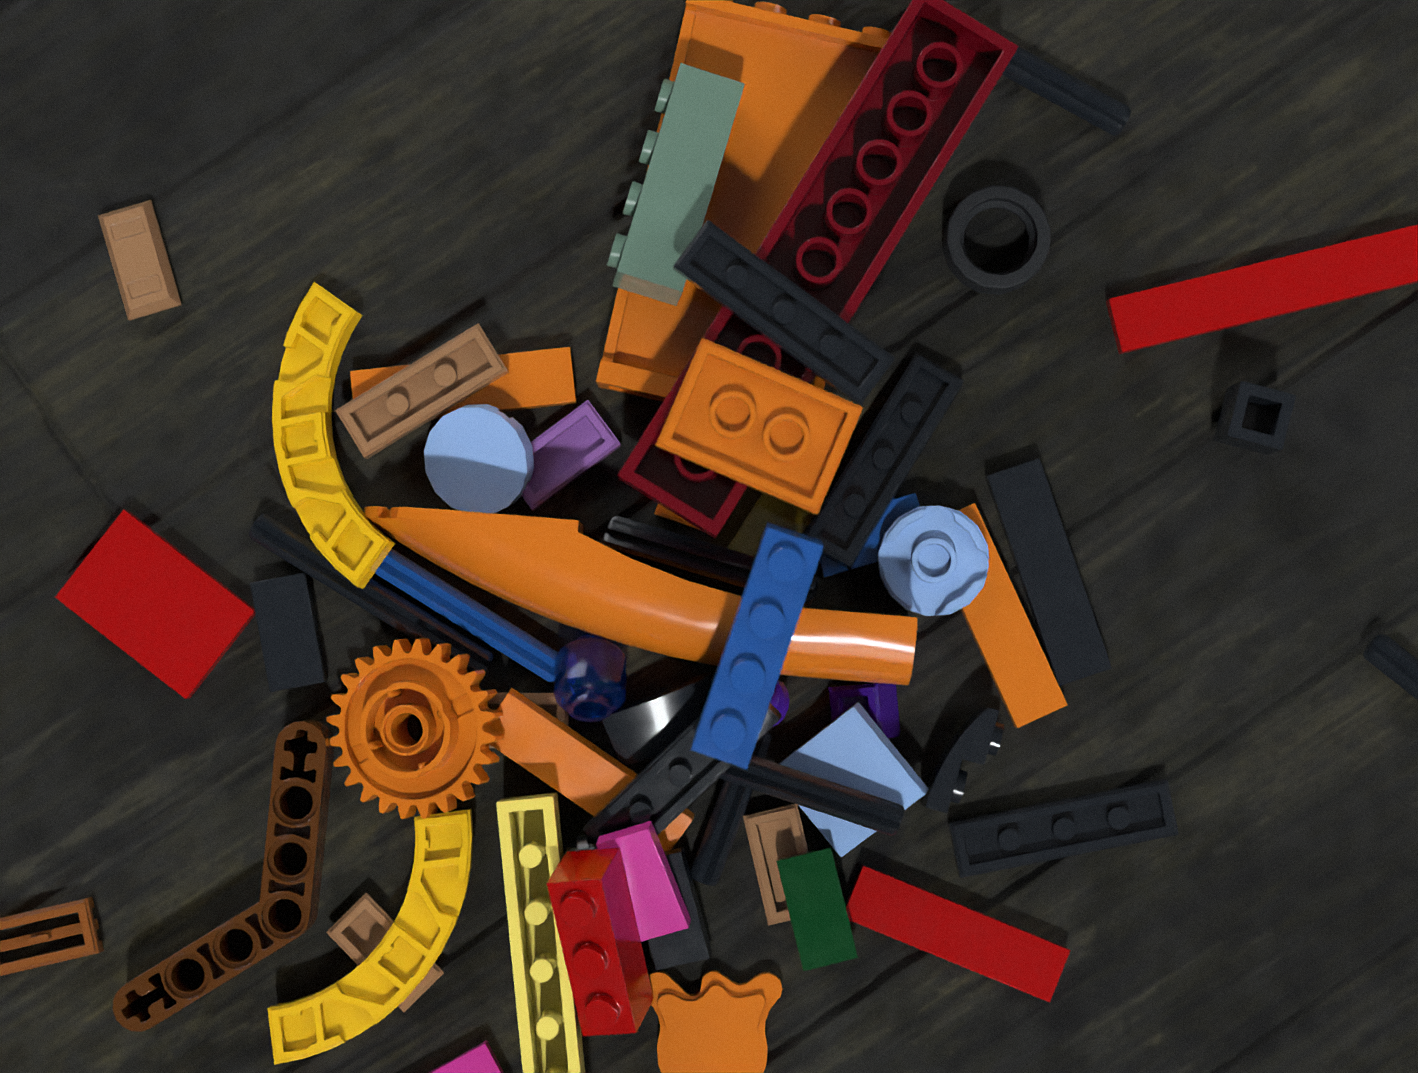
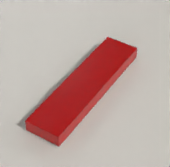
M864 864L860 867L845 905L848 919L854 923L1049 1003L1071 951L1057 943Z

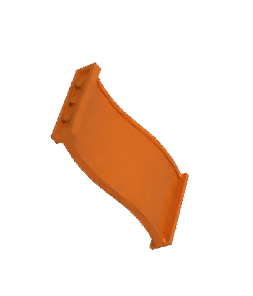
M686 0L684 17L669 80L675 82L680 63L745 83L703 225L709 220L755 254L892 32L876 27H864L862 32L840 27L841 22L837 19L819 14L809 15L808 20L789 16L784 7L769 2H756L755 6L751 7L733 3V0ZM661 113V117H660V121H659V125H658V129H657V132H658V133L660 132V128H661V125H662V122H663V118H664V115H665V114H662V113ZM687 279L677 306L618 288L603 357L597 373L596 383L598 387L663 402L719 313L722 305ZM816 375L811 385L824 390L826 382Z

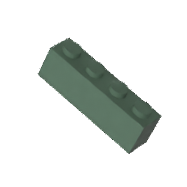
M680 63L675 82L664 78L654 110L665 114L660 132L648 129L639 158L640 163L649 165L644 184L632 181L623 214L633 217L628 236L616 233L607 266L617 269L613 287L677 306L686 278L673 270V265L702 228L745 83Z

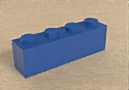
M769 522L766 523L693 737L692 751L745 769L748 768L824 547L822 540Z

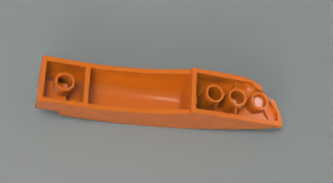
M381 506L364 507L366 518L375 524L378 529L399 543L467 582L513 604L578 630L628 646L714 666L719 664L741 596L689 582L633 560L585 536L584 525L579 520L430 508L391 507V510H388L387 507ZM802 608L780 675L908 686L914 662L918 617Z

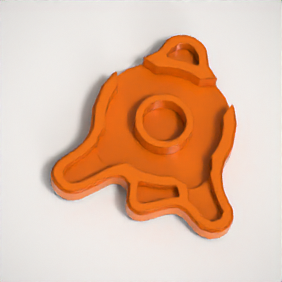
M709 970L703 975L701 988L695 994L687 993L664 971H653L648 974L654 997L651 1006L654 1008L660 1024L657 1056L661 1073H764L768 1051L765 1034L766 1019L770 1009L781 997L783 990L781 980L775 974L761 972L749 981L740 984L732 981L717 970Z

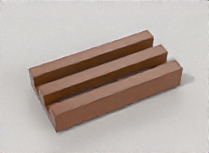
M92 896L1 917L0 930L78 912L80 922L0 940V952L82 933L85 944L8 962H0V976L104 951L102 940H99L97 935L99 925L97 918L94 919L92 908H94Z

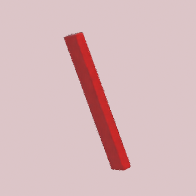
M1418 224L1110 298L1106 301L1118 353L1123 354L1418 283Z

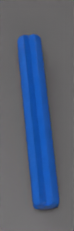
M394 549L390 550L375 572L376 575L548 682L555 681L566 665L567 659L565 656Z

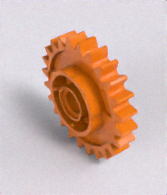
M429 638L416 639L413 646H411L408 639L394 640L392 650L387 645L373 647L374 660L368 656L359 657L355 660L359 674L348 673L342 674L340 677L348 688V692L332 694L331 699L341 707V712L326 718L328 723L339 727V734L330 738L329 742L331 746L341 747L343 750V754L334 761V767L349 766L351 773L344 783L346 787L362 783L364 787L360 801L364 803L379 797V812L382 814L393 811L397 805L400 819L414 816L417 809L422 819L436 814L438 807L443 813L457 809L456 797L462 801L475 797L471 783L480 785L490 780L482 765L499 762L500 758L489 749L490 743L504 739L502 733L491 728L493 721L504 716L503 711L492 710L488 707V702L497 694L496 689L481 690L479 684L486 674L484 669L468 673L466 668L470 656L468 654H460L450 659L451 644L449 643L437 644L433 650ZM412 714L422 724L423 733L419 742L415 741L408 732L407 724Z

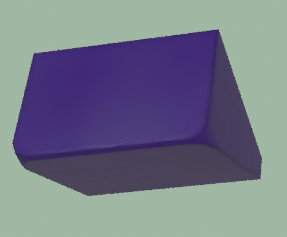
M871 683L828 687L831 722L855 703L859 702L888 739L899 737L900 722L896 685Z

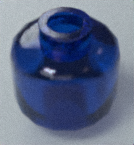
M596 635L581 636L562 647L555 657L554 695L556 702L572 718L579 721L597 722L608 718L626 700L627 663L625 654L617 645Z

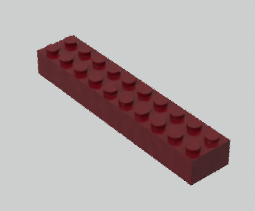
M912 0L755 255L849 323L1019 46L944 0ZM723 306L703 337L708 341L808 384H811L816 377V374ZM697 347L619 472L618 478L716 539L748 486L656 447L698 349Z

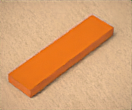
M563 347L499 354L509 373L434 419H441L442 416L467 404H489L499 408L500 410L497 411L500 412L576 404L571 348ZM409 365L350 371L353 399Z
M974 503L958 511H961L977 524L988 544L989 568L983 589L969 605L961 608V611L1015 728H1019L1068 706L979 510Z
M513 688L509 690L496 709L503 711L504 716L493 721L491 728L502 733L504 739L492 742L490 745L593 816L637 775V773ZM686 808L658 835L663 851H669L674 847L693 821L695 813Z

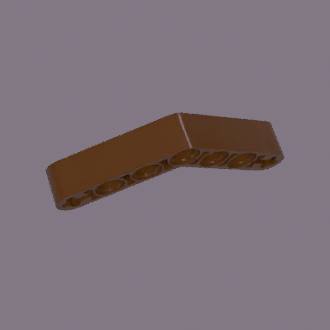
M313 719L293 722L285 726L278 734L274 753L260 901L123 985L117 991L113 1000V1013L122 1027L138 1032L154 1027L298 938L316 922L319 911L335 746H331L329 742L333 734L322 722ZM306 731H308V740L317 742V751L306 755L304 771L315 769L316 777L310 775L290 777V770L302 768L303 751L294 748V739L304 737ZM294 786L304 787L312 796L313 805L307 816L296 815L288 806V793ZM293 842L304 848L307 854V863L303 871L295 872L284 865L282 850L287 843ZM281 899L292 900L299 906L302 918L297 927H288L279 921L276 907ZM232 929H242L251 936L253 950L250 956H239L231 950L229 935ZM184 959H193L202 965L205 976L201 986H193L184 980L181 973V965ZM163 984L168 994L148 1008L140 1011L135 1001Z

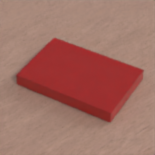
M124 509L55 596L61 603L185 699H190L256 615L255 609L130 511Z

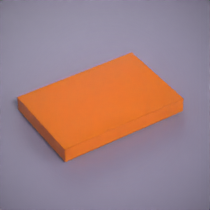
M702 338L656 447L817 515L863 407Z

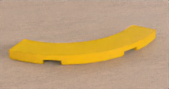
M314 282L301 302L283 344L286 349L281 362L279 378L275 380L273 388L272 426L274 448L279 473L292 507L296 509L304 527L311 535L310 539L337 571L356 587L364 589L395 543L366 518L365 513L354 499L337 460L331 420L332 395L339 363L348 340L363 315Z
M472 808L446 813L440 812L432 814L429 818L422 819L421 815L414 817V864L408 891L395 921L379 945L352 972L314 994L294 1001L271 1005L267 1008L274 1065L305 1059L331 1050L347 1040L358 1036L391 1013L428 974L447 944L466 897L473 854Z

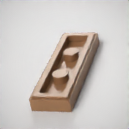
M477 323L335 411L363 457L368 459L509 372L483 329Z

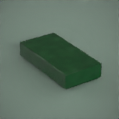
M828 846L776 859L803 971L858 958L831 847Z

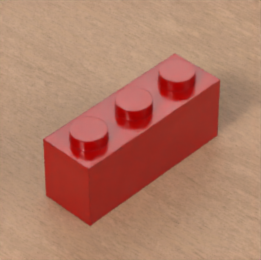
M620 848L568 851L547 881V888L582 1036L637 1033L654 997Z

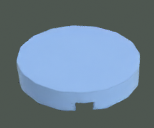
M467 404L442 416L429 432L424 449L426 474L435 493L451 508L459 511L496 513L514 504L526 489L527 482L531 480L534 470L532 444L523 426L513 417L509 418L504 413L497 411L500 410L499 408L489 404Z
M940 505L917 507L898 517L884 533L877 554L879 577L888 595L905 610L924 616L948 615L969 605L983 589L989 568L988 544L978 525L961 511Z

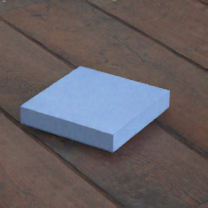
M859 702L851 706L778 763L900 804L904 807V810L923 797L929 790ZM799 805L840 857H843L876 832L875 830Z

